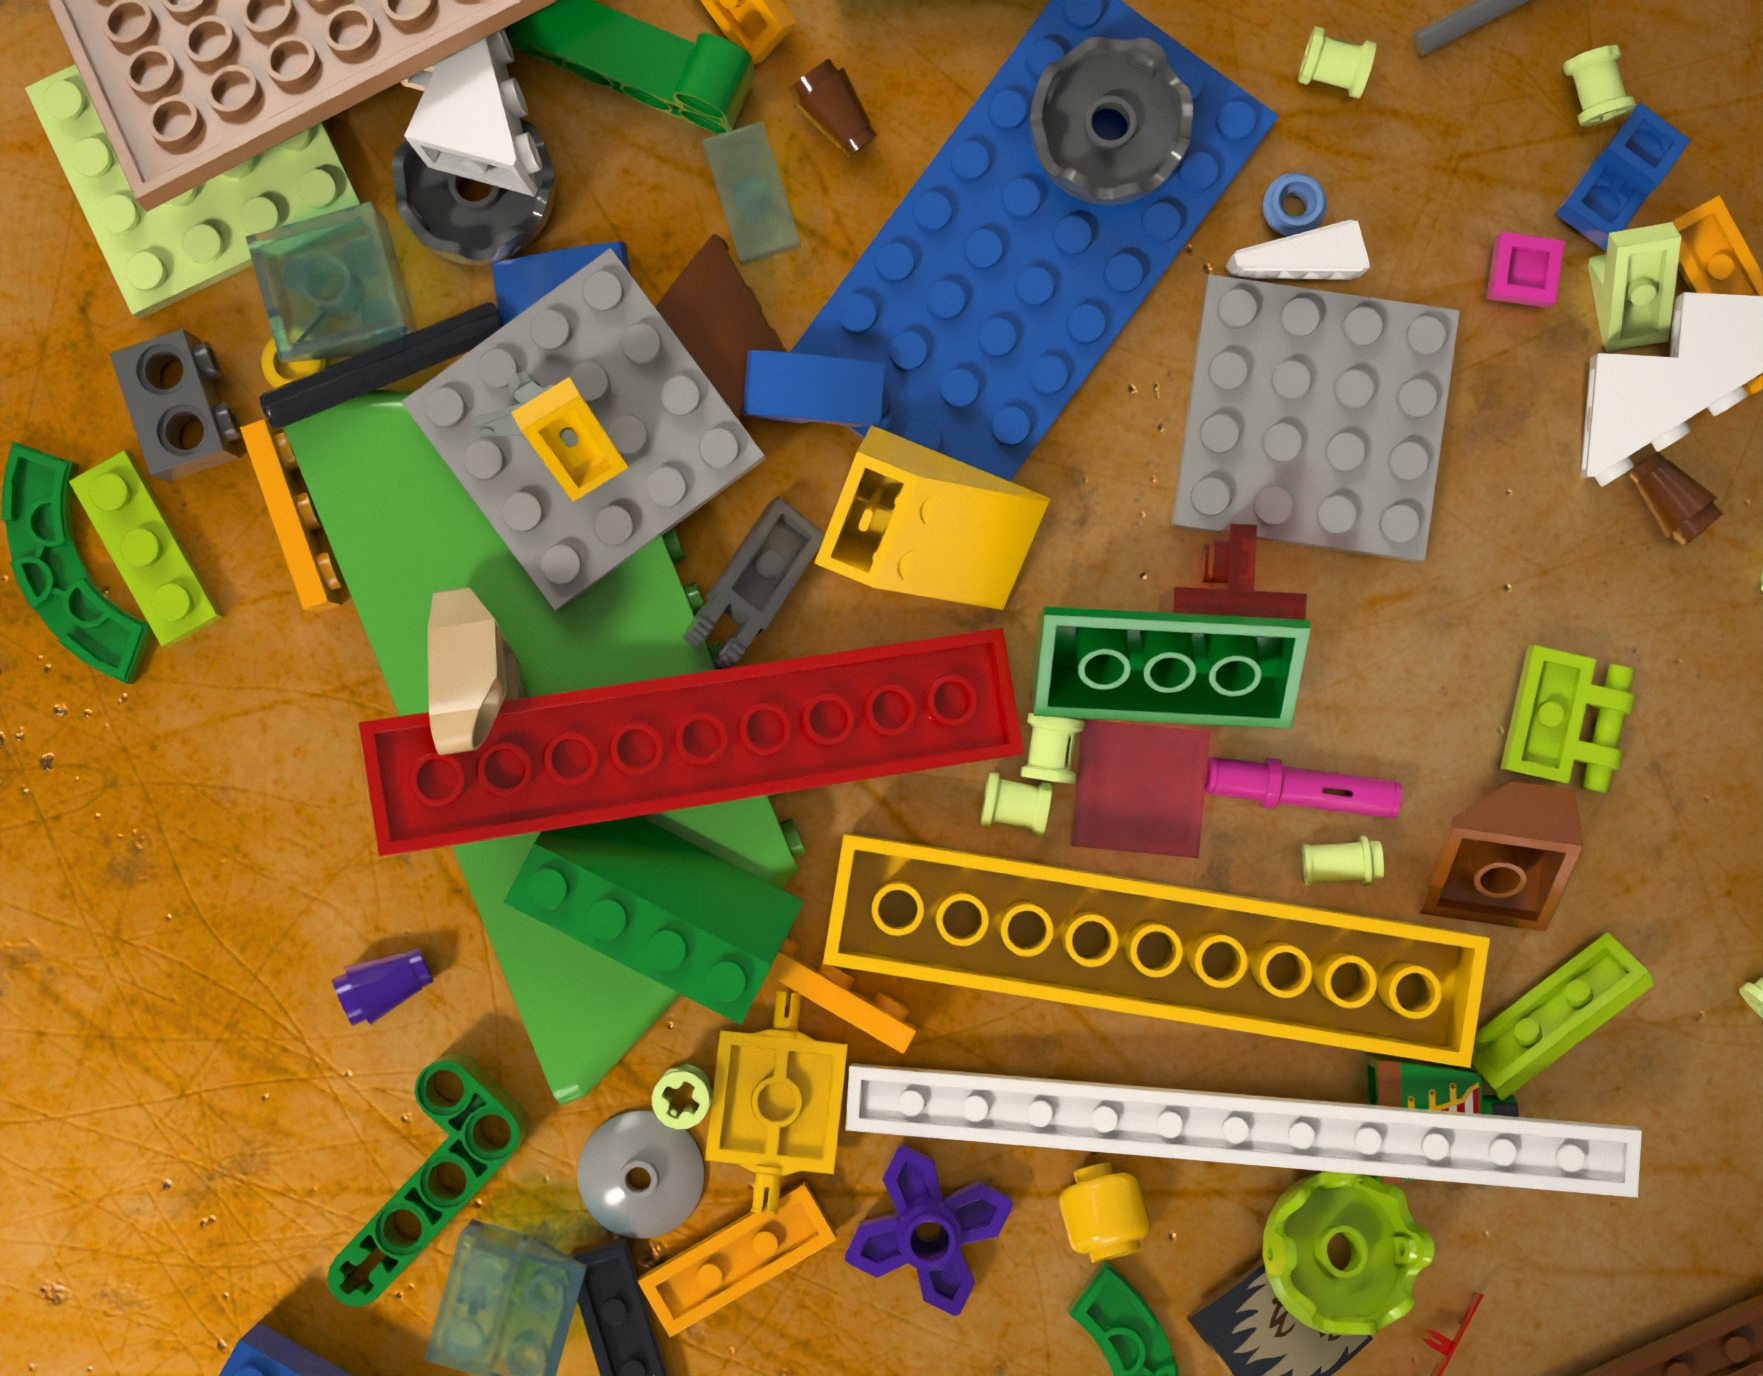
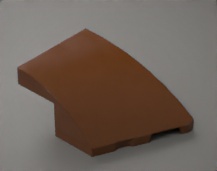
M712 234L655 308L738 418L743 411L747 352L751 350L787 351L775 329L768 325L762 314V306L751 287L746 285L729 255V247L726 241L719 235Z

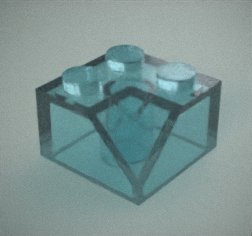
M371 201L245 236L279 360L282 363L353 357L417 331L387 220Z

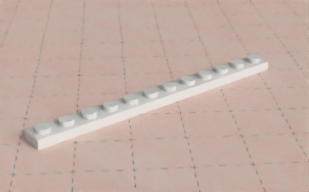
M852 1063L849 1066L845 1126L846 1131L1637 1198L1642 1130L1635 1126Z

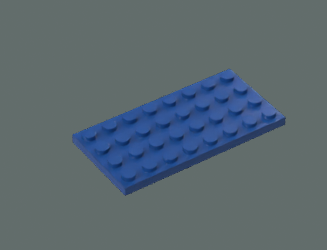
M1051 0L790 353L824 355L886 363L880 429L1011 481L1266 136L1279 115L1123 1ZM1091 37H1105L1118 40L1146 38L1156 42L1165 51L1168 63L1184 85L1188 86L1192 95L1193 120L1191 140L1179 166L1158 189L1150 195L1131 203L1116 205L1095 204L1069 195L1054 184L1041 168L1031 144L1029 130L1031 106L1043 71L1048 64L1058 61L1081 42ZM1114 109L1100 110L1091 120L1094 132L1105 140H1117L1123 137L1128 129L1124 116ZM845 426L862 439L865 438L869 430Z

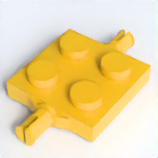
M776 991L775 993L776 1002L772 1029L753 1034L720 1030L705 1160L736 1163L752 1172H756L753 1203L750 1212H763L765 1188L768 1187L766 1214L776 1215L779 1212L778 1203L782 1175L785 1176L799 1171L834 1174L848 1044L815 1041L798 1032L803 995L791 992L789 1016L786 1018L787 992Z

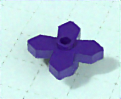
M900 1143L896 1146L882 1175V1180L898 1213L860 1221L845 1251V1261L876 1278L909 1263L917 1269L923 1301L953 1316H957L961 1313L975 1285L974 1276L962 1253L961 1245L998 1237L1012 1209L1013 1203L1008 1194L980 1180L942 1198L934 1158L905 1143ZM924 1222H936L941 1225L937 1234L931 1237L922 1236L916 1227Z

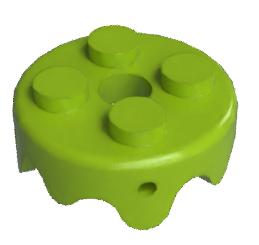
M1325 1171L1310 1174L1295 1182L1278 1198L1268 1216L1263 1234V1260L1266 1275L1275 1296L1285 1309L1305 1326L1325 1334L1334 1335L1378 1334L1381 1328L1406 1315L1415 1304V1300L1412 1297L1415 1279L1419 1272L1431 1263L1435 1252L1431 1235L1420 1228L1414 1221L1403 1191L1391 1184L1381 1185L1376 1179L1365 1174ZM1335 1234L1345 1238L1351 1250L1349 1264L1342 1271L1336 1269L1331 1264L1327 1253L1328 1243Z

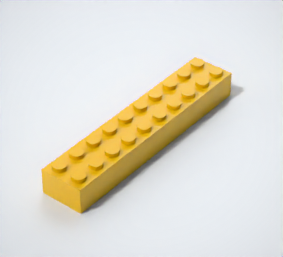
M845 832L823 964L1470 1068L1490 938L1459 930Z

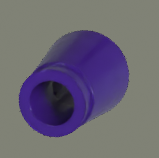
M419 948L409 952L405 951L345 966L346 973L332 979L336 994L352 1026L365 1020L370 1025L422 990V987L434 982Z

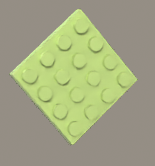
M76 64L25 87L129 310L138 319L146 317L366 212L324 121L146 212L136 201Z

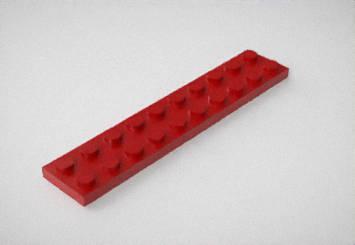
M1003 628L503 701L493 726L481 747L477 750L460 753L438 754L432 737L429 712L358 723L378 858L1024 754Z

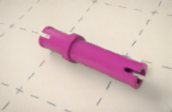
M1209 757L1204 777V793L1259 801L1260 807L1266 809H1275L1277 804H1285L1331 812L1397 818L1402 797V785L1397 781L1283 766L1281 759L1269 757L1264 763ZM1332 788L1344 790L1345 795L1339 796L1324 794L1322 792V789Z

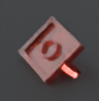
M1231 523L1213 535L1210 545L1204 544L1202 548L1200 578L1202 583H1211L1210 589L1173 587L1160 595L1159 612L1306 620L1307 594L1254 591L1257 525Z

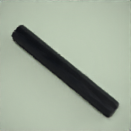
M483 303L267 391L259 397L260 406L270 426L273 429H282L472 350L504 326L503 318L494 303Z

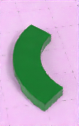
M13 441L4 473L1 516L2 522L6 523L7 540L12 557L10 565L17 583L31 609L36 610L47 627L59 638L58 641L66 649L101 673L123 683L133 684L151 637L152 629L148 622L123 609L102 590L82 558L74 533L72 518L73 488L69 483L70 480L76 477L79 464Z
M1107 1260L1101 1261L1067 1308L1068 1314L1093 1337L1110 1365L1113 1376H1180L1167 1336L1151 1307L1122 1272Z

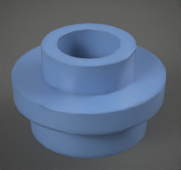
M1287 173L1278 177L1269 186L1263 198V213L1267 223L1273 230L1287 237L1316 229L1324 219L1327 210V198L1324 189L1318 181L1303 173ZM1290 196L1299 198L1304 204V213L1300 216L1289 215L1284 210L1283 200Z

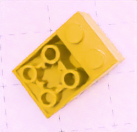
M871 425L856 453L814 564L877 589L1003 610L1050 498Z

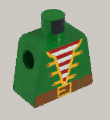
M1365 1053L1366 1105L1519 1117L1515 1096L1511 1094L1501 1102L1496 1095H1482L1481 1075L1471 1068L1379 1053ZM1371 1175L1381 1185L1415 1180L1413 1178Z

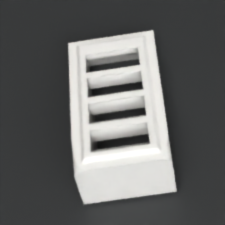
M1353 219L1237 250L1225 265L1228 277L1240 279L1352 280L1353 278H1360L1370 268L1358 220L1354 221Z

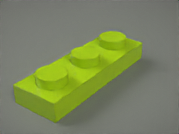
M123 450L69 481L161 647L169 648L224 617L132 453Z
M1606 932L1477 1031L1470 1068L1480 1073L1482 1081L1502 1102L1651 988L1654 982L1649 971L1613 936Z

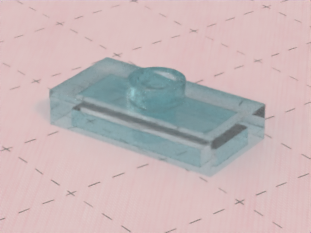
M761 121L703 139V147L741 266L801 247L763 122Z

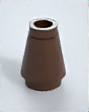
M829 58L808 72L789 89L798 101L794 107L838 149L840 148L847 158L877 136V133L870 125L871 122L844 67L838 70Z
M1659 451L1651 455L1628 475L1636 484L1635 487L1666 539L1673 536L1682 547L1700 535L1723 515L1722 511L1714 504L1718 497L1669 459L1667 460Z

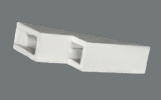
M504 29L400 81L403 86L424 91L404 137L427 167L535 197L538 187L534 173L542 170V162L532 136L529 132L523 133L520 118L528 115V108L517 80L514 77L509 79L506 64L514 62V55Z
M1684 292L1674 300L1669 357L1597 353L1590 358L1580 478L1595 477L1600 487L1632 469L1634 464L1629 456L1650 442L1658 452L1691 432L1685 421L1703 409L1708 408L1714 417L1746 398L1748 394L1742 385L1763 373V296Z

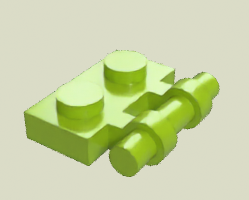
M1537 645L1528 646L1500 769L1561 784H1569L1573 763L1578 761L1587 764L1582 788L1607 794L1612 771L1619 770L1624 751L1617 748L1625 714L1631 715L1636 695L1630 694L1635 669L1610 664L1605 686L1601 687L1591 684L1597 659ZM1586 705L1599 709L1592 743L1579 740Z

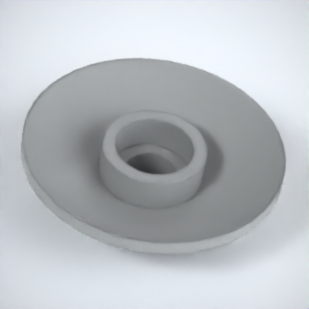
M628 1111L608 1119L590 1136L579 1159L578 1186L582 1200L590 1214L608 1230L630 1238L644 1239L657 1237L681 1225L697 1206L705 1181L703 1155L695 1138L687 1129H674L666 1126L657 1118L654 1111ZM635 1167L646 1169L651 1177L650 1185L644 1189L632 1187L628 1182V1171Z

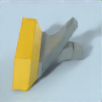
M525 370L514 373L512 378L508 380V390L512 401L519 404L476 416L472 426L479 437L525 436L572 502L629 468L570 377L556 385L550 384L543 389L532 373H528Z

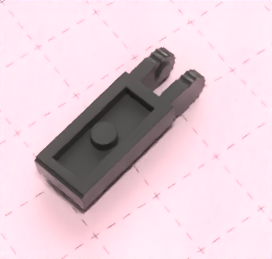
M779 496L768 503L705 596L708 601L687 627L682 636L683 639L693 647L697 646L711 634L715 627L714 624L725 612L740 625L722 644L714 663L721 669L732 668L745 653V650L749 647L755 636L766 630L821 547L825 533Z

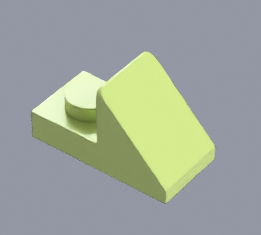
M1673 222L1609 233L1607 254L1589 258V275L1602 344L1606 352L1669 341L1682 237Z

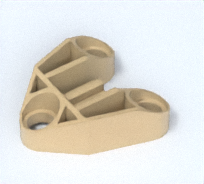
M469 587L435 591L432 597L428 623L429 718L433 741L439 755L477 750L486 740L502 702L524 698L520 664L495 618Z

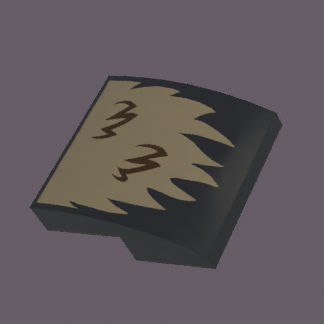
M1263 1257L1242 1276L1230 1277L1186 1317L1229 1376H1332L1373 1340L1371 1335L1344 1336L1325 1334L1305 1326L1292 1316L1275 1296L1266 1275Z

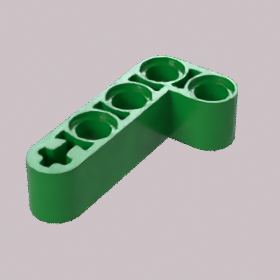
M558 0L509 25L506 30L510 45L526 55L721 135L731 134L755 77L751 55L731 41L713 34L699 33L695 43L592 0Z
M457 1053L443 1055L424 1068L416 1079L414 1092L417 1103L423 1112L443 1129L449 1137L333 1260L327 1277L329 1289L338 1301L347 1306L360 1307L368 1305L377 1299L520 1147L527 1136L529 1122L523 1107L485 1070L466 1055ZM438 1071H453L461 1078L464 1086L461 1100L448 1101L438 1094L435 1087V1077ZM485 1115H499L507 1121L511 1130L509 1143L497 1145L486 1140L481 1131V1121ZM452 1162L462 1168L467 1180L464 1190L450 1191L441 1185L437 1176L440 1163ZM396 1210H410L417 1215L422 1226L420 1237L408 1238L397 1231L393 1221ZM378 1247L387 1256L370 1272L367 1278L363 1281L358 1280L353 1273L358 1265Z

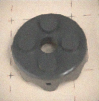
M1091 37L1081 42L1058 61L1048 64L1043 71L1031 106L1029 130L1033 151L1039 165L1051 181L1069 195L1095 204L1116 205L1131 203L1150 195L1158 189L1179 166L1191 140L1193 120L1192 95L1188 86L1184 85L1168 63L1165 51L1156 42L1146 38L1118 40L1105 37ZM1114 109L1120 112L1126 119L1127 132L1117 140L1102 139L1093 130L1092 117L1100 110Z
M520 118L523 133L529 132L532 136L542 162V170L534 173L538 187L535 197L493 185L490 194L480 201H468L459 195V186L464 177L427 167L407 139L397 148L392 160L396 196L395 206L410 231L422 245L436 255L456 263L483 265L497 263L512 257L536 239L545 227L553 209L556 183L550 157L539 132L532 123Z

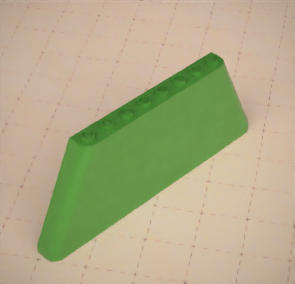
M376 389L284 427L399 716L429 712L428 623L433 593L435 591L469 587L495 618L520 664L524 698L721 669L714 663L718 650L722 646L720 641L709 645L706 638L700 644L693 647L682 637L695 615L705 605V601L697 583L693 582L685 586L676 562L685 559L686 556L674 527L560 612H557L401 403V401L415 391ZM781 794L641 816L780 889L800 870L796 857L806 854L793 819L790 818L781 822L772 798ZM541 832L452 846L555 1099L563 1106L587 1096L674 1004L681 994L503 903Z

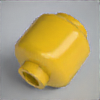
M1110 1162L1092 1165L1073 1172L1076 1184L1067 1187L1058 1198L1072 1249L1077 1253L1089 1254L1092 1263L1121 1257L1141 1250L1139 1240L1149 1233L1151 1222L1137 1177L1126 1172L1113 1173Z

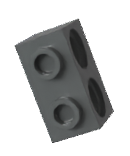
M180 329L109 353L151 476L171 482L240 458L234 441L242 437L240 425L230 403H221L214 380L221 378V369L215 352L208 342L201 343L199 338L184 329ZM180 359L183 364V376L180 382L173 388L163 389L160 384L161 370L168 362ZM193 419H200L204 428L201 442L192 449L184 450L180 443V432L183 426Z

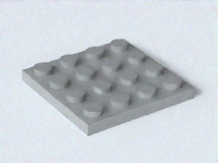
M611 248L401 401L544 597L557 612H560L766 459L763 452ZM524 370L532 373L543 389L550 384L556 385L570 377L629 468L572 502L525 436L479 437L472 426L476 416L519 404L512 401L508 390V380L512 378L514 373Z
M1209 274L1205 280L1171 527L1419 563L1425 561L1460 310Z

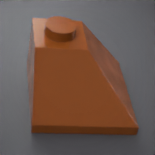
M1511 781L1454 816L1422 896L1420 914L1546 932L1583 848L1575 790Z

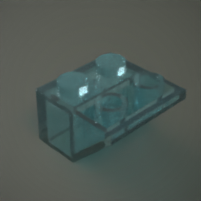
M472 1219L459 1235L424 1360L478 1376H556L587 1266L532 1235Z

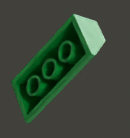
M1044 606L1037 617L1032 664L1034 716L1291 729L1311 630L1310 621Z
M637 816L541 832L503 903L741 1025L805 901L643 817Z

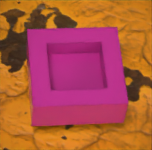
M1509 232L1499 233L1495 237L1486 299L1550 308L1556 304L1565 241Z

